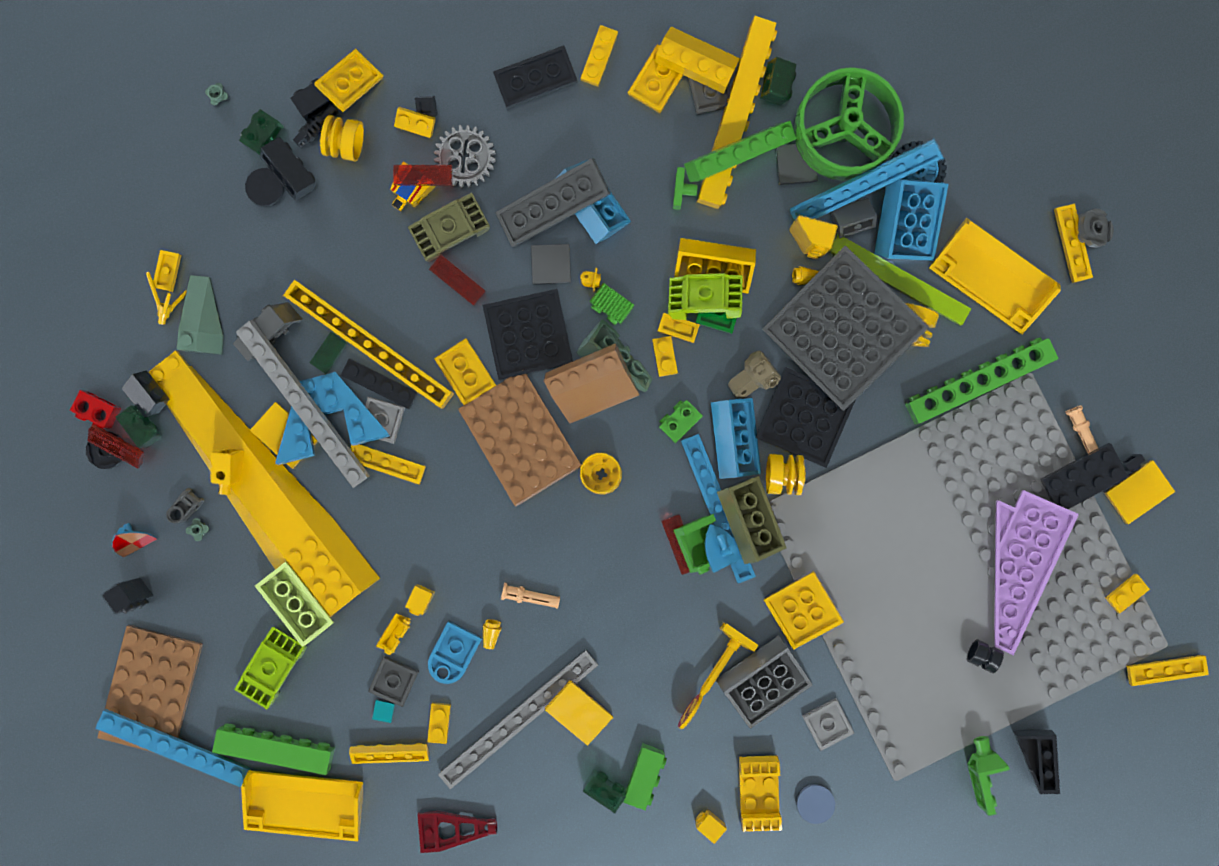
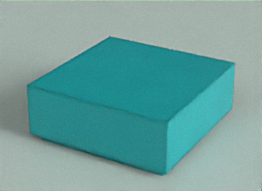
M377 699L372 720L391 723L395 704Z

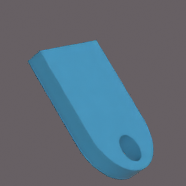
M448 621L428 660V670L431 676L443 684H451L458 681L465 673L482 638ZM441 667L448 670V676L445 678L440 677L438 674V669Z

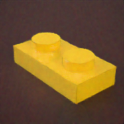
M398 107L394 127L431 138L436 118Z
M160 250L153 280L156 289L174 291L181 260L180 254Z
M663 313L657 332L694 343L700 324L687 320L672 319L669 314Z
M672 337L652 339L659 377L678 374Z
M1133 574L1105 598L1117 613H1121L1150 589L1138 574Z
M431 703L427 742L447 744L451 704Z

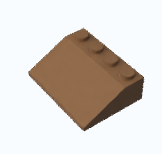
M616 343L546 372L544 382L553 400L569 423L640 395Z

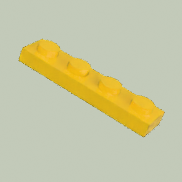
M1075 204L1055 208L1054 213L1071 282L1075 283L1093 278L1085 243H1081L1078 239L1079 218Z
M361 444L351 445L350 450L362 466L419 485L421 484L426 466Z
M1205 655L1127 666L1129 685L1131 686L1209 675Z
M422 743L410 745L352 746L349 749L352 764L429 761L428 746Z

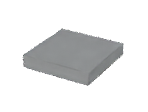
M367 397L366 408L390 434L389 437L379 440L395 444L405 407Z
M836 698L802 715L820 751L855 734Z

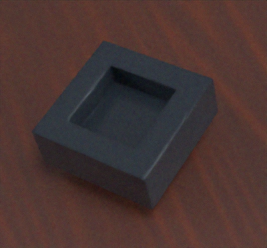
M435 96L414 98L416 112L431 117L438 115Z
M1133 454L1122 461L1121 464L1125 471L1134 472L1146 460L1142 454Z

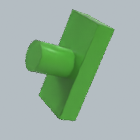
M677 167L673 209L677 210L681 209L682 195L696 196L698 187L697 184L684 183L685 168Z

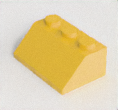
M798 216L790 226L789 231L802 253L808 254V258L818 259L822 258L832 248L837 225Z

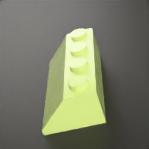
M287 562L283 563L255 585L302 647L309 644L334 623Z

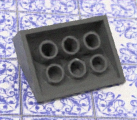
M779 636L716 679L726 697L750 729L813 685Z

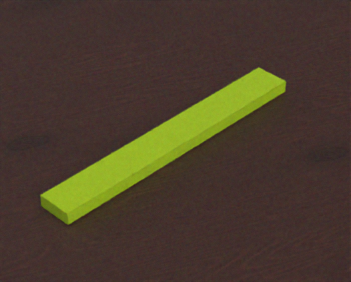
M837 234L832 248L828 252L836 255L844 246L848 247L885 284L960 326L963 325L971 308L845 237L839 238Z

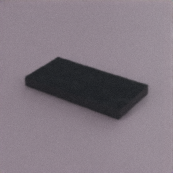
M564 45L493 71L507 109L578 83Z

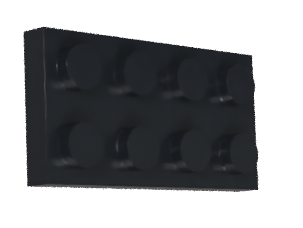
M1107 443L1040 480L1052 503L1070 509L1128 478V475L1112 444Z

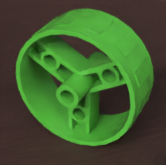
M859 68L838 69L818 79L807 91L800 103L794 122L796 147L802 159L820 175L835 180H850L883 164L892 155L902 135L904 113L896 91L878 74ZM843 85L838 117L805 129L804 111L807 102L825 88ZM864 90L876 96L883 104L891 125L890 141L863 121L861 110ZM848 94H853L856 99H851ZM836 125L832 134L830 128ZM857 129L865 136L863 139L854 134ZM817 133H823L825 138H819ZM867 140L873 141L875 146H870ZM837 141H848L874 162L858 167L840 166L826 160L818 154L816 149Z

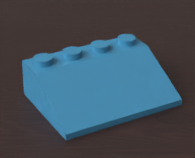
M901 178L886 185L874 254L890 259L934 261L949 184Z

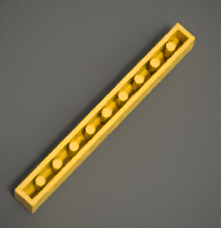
M754 16L751 21L730 89V98L727 99L728 104L724 109L712 151L740 140L743 132L748 130L750 121H747L748 115L753 113L755 107L753 99L754 96L758 95L761 87L758 82L760 77L763 78L766 71V66H764L765 59H769L772 48H769L771 41L774 42L777 35V30H775L776 22ZM737 165L703 179L696 202L716 209L721 204L724 205L728 195L725 193L727 186L730 187L733 176L730 174L732 168L735 169Z
M294 280L283 296L439 408L444 409L454 395L452 391L298 281Z

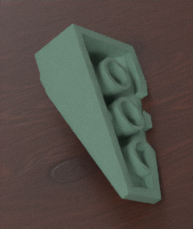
M190 275L178 330L177 350L221 355L223 353L224 333L223 329H221L219 312H217L210 277Z
M601 319L581 343L576 353L582 358L616 343L637 389L646 392L653 378L640 361L634 360L629 353L631 351L628 346L624 347L618 339L620 335L617 331Z

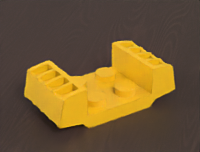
M778 755L739 757L741 830L743 832L782 830V817L779 810L778 776H780V762Z

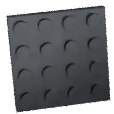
M558 289L482 305L498 380L553 369L573 362Z
M786 367L755 438L796 456L803 455L804 459L827 468L855 401L843 411L810 377Z

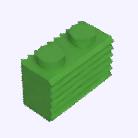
M602 283L590 300L591 308L598 314L601 312L608 316L606 319L614 325L617 323L621 325L634 308L633 303L605 283Z

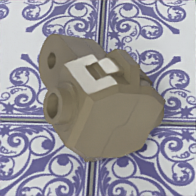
M755 351L745 360V369L730 380L728 387L737 399H743L759 387L766 390L775 387L779 380H781V376L762 351Z

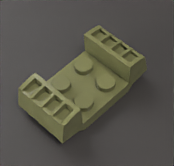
M470 193L422 217L419 221L408 226V229L425 261L431 262L441 257L442 252L474 235L479 237L489 231L490 225L474 195Z

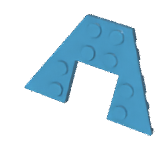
M336 372L299 381L324 415L344 410L352 446L390 436ZM292 406L278 451L277 465L316 456L311 431Z

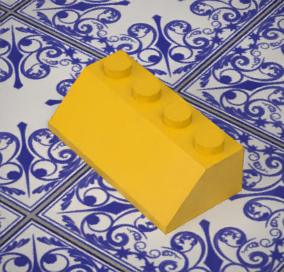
M672 26L664 36L655 57L656 63L723 94L740 58Z
M680 238L674 277L719 273L743 275L742 293H749L756 264V249Z

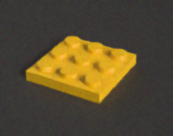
M815 571L764 598V602L793 650L844 623L842 616Z

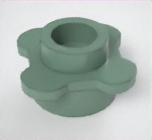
M221 83L211 85L205 91L206 95L211 99L212 105H218L220 101L228 99V94L224 92Z
M199 518L193 519L190 527L186 528V533L191 534L195 541H201L202 536L209 531V526L201 522Z

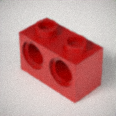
M80 390L69 411L75 413L76 418L83 421L89 420L93 422L92 426L103 430V428H112L121 407L89 391ZM86 402L89 404V408L87 411L84 410V404ZM102 411L106 413L104 420L101 418Z

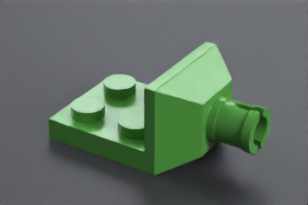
M980 736L973 739L976 753L972 754L967 766L977 805L988 816L996 814L995 807H997V802L994 795L991 794L992 782L987 775L1010 769L1005 761L991 749L989 737Z

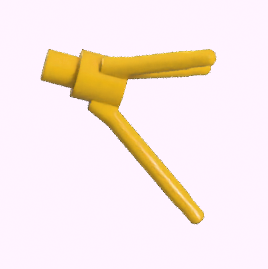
M146 272L157 305L158 323L165 325L170 313L186 296L187 290L171 305H169L171 293H167L165 302L161 303L150 272Z

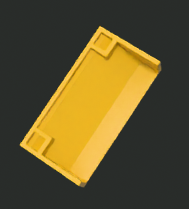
M967 217L929 267V269L1021 334L1029 328L1061 291V286L1058 282Z
M248 770L241 786L244 830L359 841L363 782Z

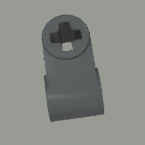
M190 487L185 489L167 510L166 517L171 523L186 522L203 504L204 500L202 498L199 499L192 493ZM176 510L181 512L179 520L175 518Z

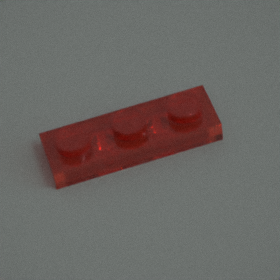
M393 165L394 186H452L453 167L452 165Z
M442 255L429 268L432 273L473 306L476 305L486 292Z
M94 424L88 429V442L137 469L143 464L144 452L138 447L128 444L123 439L108 433L105 429L99 428Z
M677 514L661 522L680 572L683 575L690 571L674 533V529L683 526L681 517Z

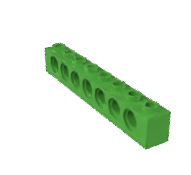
M1041 337L1030 341L1031 345L1026 348L1024 345L1013 349V354L1008 356L1006 353L996 357V361L991 364L989 361L978 366L979 369L974 372L970 369L961 373L962 377L957 380L953 377L944 381V386L938 388L936 385L927 389V393L922 396L919 393L909 398L910 401L905 403L914 424H920L1058 360L1059 358L1050 339L1042 340ZM1030 351L1035 353L1036 357L1034 360L1029 357ZM1013 359L1018 361L1017 368L1012 366ZM996 367H999L1001 370L999 377L994 372ZM978 375L984 378L982 385L977 382ZM961 383H964L967 387L965 393L960 391L959 386ZM943 391L949 393L947 401L942 398ZM926 399H930L932 402L930 409L925 407Z

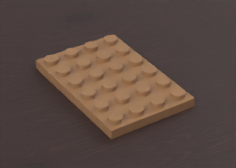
M527 374L506 379L458 409L515 507L582 466Z
M132 625L126 626L105 709L179 738L203 644ZM99 730L97 737L99 739L149 751Z

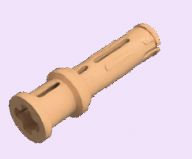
M1082 405L1076 406L1065 413L1070 417L1073 424L1072 428L1078 432L1086 452L1090 453L1098 449V445L1090 431V422L1086 420L1082 412Z
M504 583L501 600L510 599L517 601V603L524 601L558 609L560 596L528 591L523 586L514 587L509 586L507 583Z

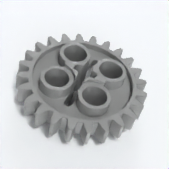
M459 125L458 131L452 127L451 134L445 131L447 137H439L442 144L436 143L435 145L439 150L434 151V154L439 156L434 159V162L440 163L436 166L437 170H442L440 176H446L445 180L447 183L452 180L453 186L459 182L461 188H463L464 183H467V186L471 188L472 182L478 186L477 180L479 179L485 182L483 176L490 177L488 169L494 170L490 163L496 162V159L491 157L496 152L495 150H490L494 145L493 143H488L490 141L489 136L484 137L485 133L483 130L478 133L477 127H474L471 131L469 125H467L466 130H463L462 126ZM468 140L466 152L469 157L465 158V172L461 173L464 163L461 156L465 155V141ZM456 142L461 143V147L458 150L452 149V145ZM473 145H479L480 150L477 152H472L471 147ZM453 161L459 162L458 167L455 169L450 168V164ZM475 163L478 165V168L475 171L468 170L470 164Z

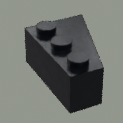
M1053 730L1013 731L1039 794H1060L1057 735Z

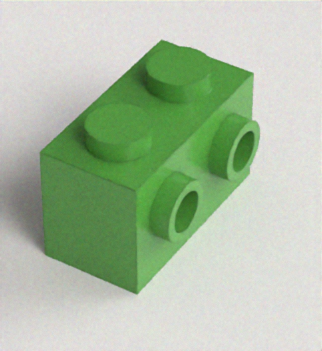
M680 400L673 407L675 411L670 416L666 414L659 421L661 423L659 428L674 443L703 417L688 400L684 403Z

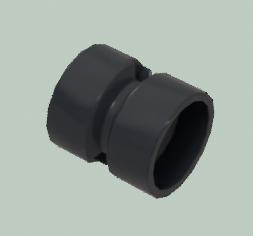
M976 639L968 650L966 660L973 665H981L982 669L993 674L1000 668L1004 652L995 647L991 648L987 643Z

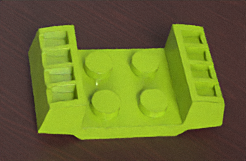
M725 273L691 274L670 278L668 314L672 319L687 320V313L726 312L727 319L741 317L743 275H728Z
M272 626L234 690L265 709L270 708L280 694L281 686L297 660L303 656L307 646L302 647L296 639Z

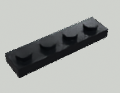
M350 358L341 373V376L407 409L411 408L418 394L417 391Z

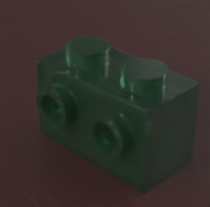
M779 57L770 60L767 63L760 98L777 105H782L789 101L793 93L791 89L796 78L795 70L797 64Z
M260 109L253 114L251 123L242 130L238 141L260 156L261 147L275 140L284 126Z
M130 405L116 416V419L138 448H147L162 437L158 432L157 426L148 417L145 418L136 406Z
M593 770L583 785V792L613 813H616L626 798L625 788L618 782L613 783L608 780L609 777L604 772Z

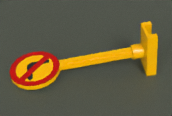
M723 623L720 630L731 638L727 644L728 647L702 685L700 693L684 711L678 723V728L680 729L685 728L691 721L702 702L703 696L710 690L734 651H737L740 645L754 652L758 647V644L727 623Z

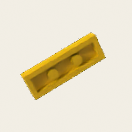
M600 25L581 75V81L599 87L618 31Z

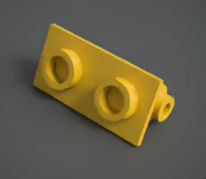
M598 268L595 269V272L584 271L581 274L582 285L593 288L595 293V289L600 287L601 274H598Z
M396 613L376 647L384 649V652L388 655L394 653L400 643L398 639L400 637L403 638L408 628H410L411 619Z

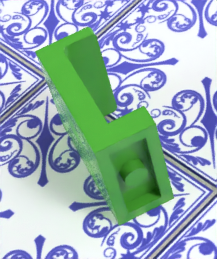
M714 514L701 517L674 529L690 573L698 572V574H703L709 571L710 565L706 556L705 540L709 524L716 522Z

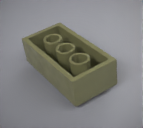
M759 476L746 479L717 492L744 564L758 562L787 548Z

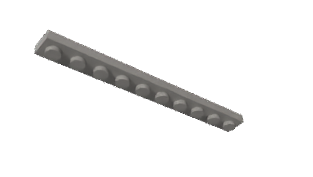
M251 320L237 330V335L351 486L354 488L370 476L256 323Z
M585 650L439 772V777L451 790L544 712L545 707L570 680L577 684L594 670L598 663Z

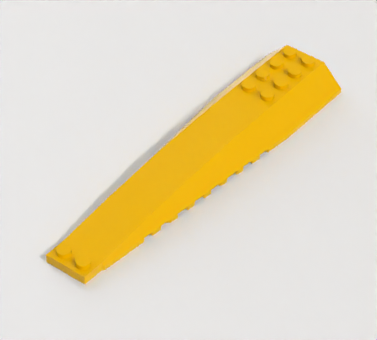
M174 351L148 372L170 399L166 405L210 471L211 452L224 448L244 450L240 481L231 485V494L226 496L275 570L287 562L330 618L380 579L334 518L310 495V492L296 480L297 478L283 464H276L277 458L271 453L270 449L250 431L244 421L233 412L230 406L220 398L204 378L192 366H189L178 351Z

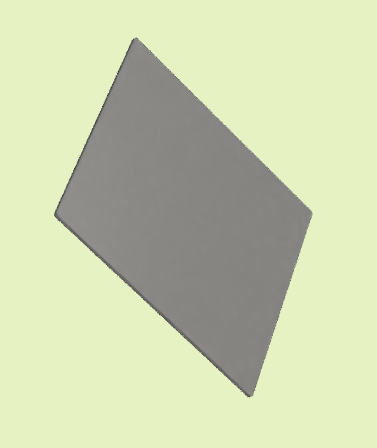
M1027 373L805 483L801 495H795L793 489L791 495H787L786 492L769 501L787 547L780 552L794 580L796 581L815 571L844 620V623L822 634V637L895 781L973 744V739L976 737L989 736L1168 646L1144 595L1121 613H1117L1105 597L1129 579L1133 573L1095 497L1092 496L1068 509L1079 515L1014 656L1003 651L1004 658L1002 664L993 674L982 669L981 665L976 666L966 660L968 650L976 639L987 643L991 648L994 647L996 501L999 500L1014 507L1021 491L1024 490L1051 502L1040 479L1076 460L1032 373Z

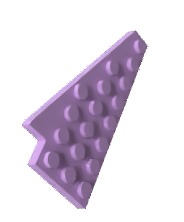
M1024 490L1021 491L1014 507L997 500L995 514L994 647L1013 656L1079 515Z

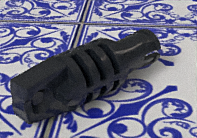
M330 103L319 115H314L298 130L299 133L293 141L300 148L308 142L314 141L322 131L325 118L328 115L336 116L339 113L337 109Z

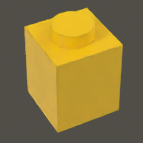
M419 584L415 585L405 607L414 615H423L426 613L435 591Z
M709 809L701 812L695 820L696 829L714 844L727 830L725 823Z

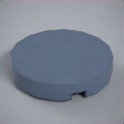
M811 784L799 792L796 806L804 820L809 823L820 824L831 818L835 811V800L828 788L819 784Z

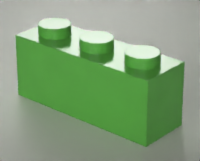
M642 743L623 797V803L642 810H646L647 805H651L654 794L651 793L654 787L657 788L660 781V776H658L660 768L664 769L667 761L663 750Z

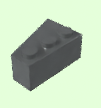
M289 302L275 305L269 304L261 310L262 314L259 317L252 319L272 346L282 333L285 335L289 332L287 328L292 323H299L303 320ZM237 335L238 339L233 345L247 361L256 359Z

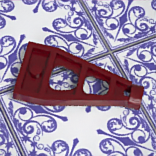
M441 811L419 812L417 814L420 853L441 852L488 835L497 834L496 818L482 819ZM442 822L453 824L456 834L451 838L441 839L439 824ZM460 824H473L475 832L462 836Z

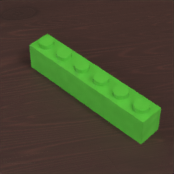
M791 121L778 123L684 163L690 182L703 180L795 140L796 136Z
M224 724L216 731L213 753L327 775L331 770L335 748L330 747L328 743L314 744L308 739L294 740L288 735H281L279 737L274 736V733L268 731L259 733L254 732L255 729L253 728L239 729L233 724Z

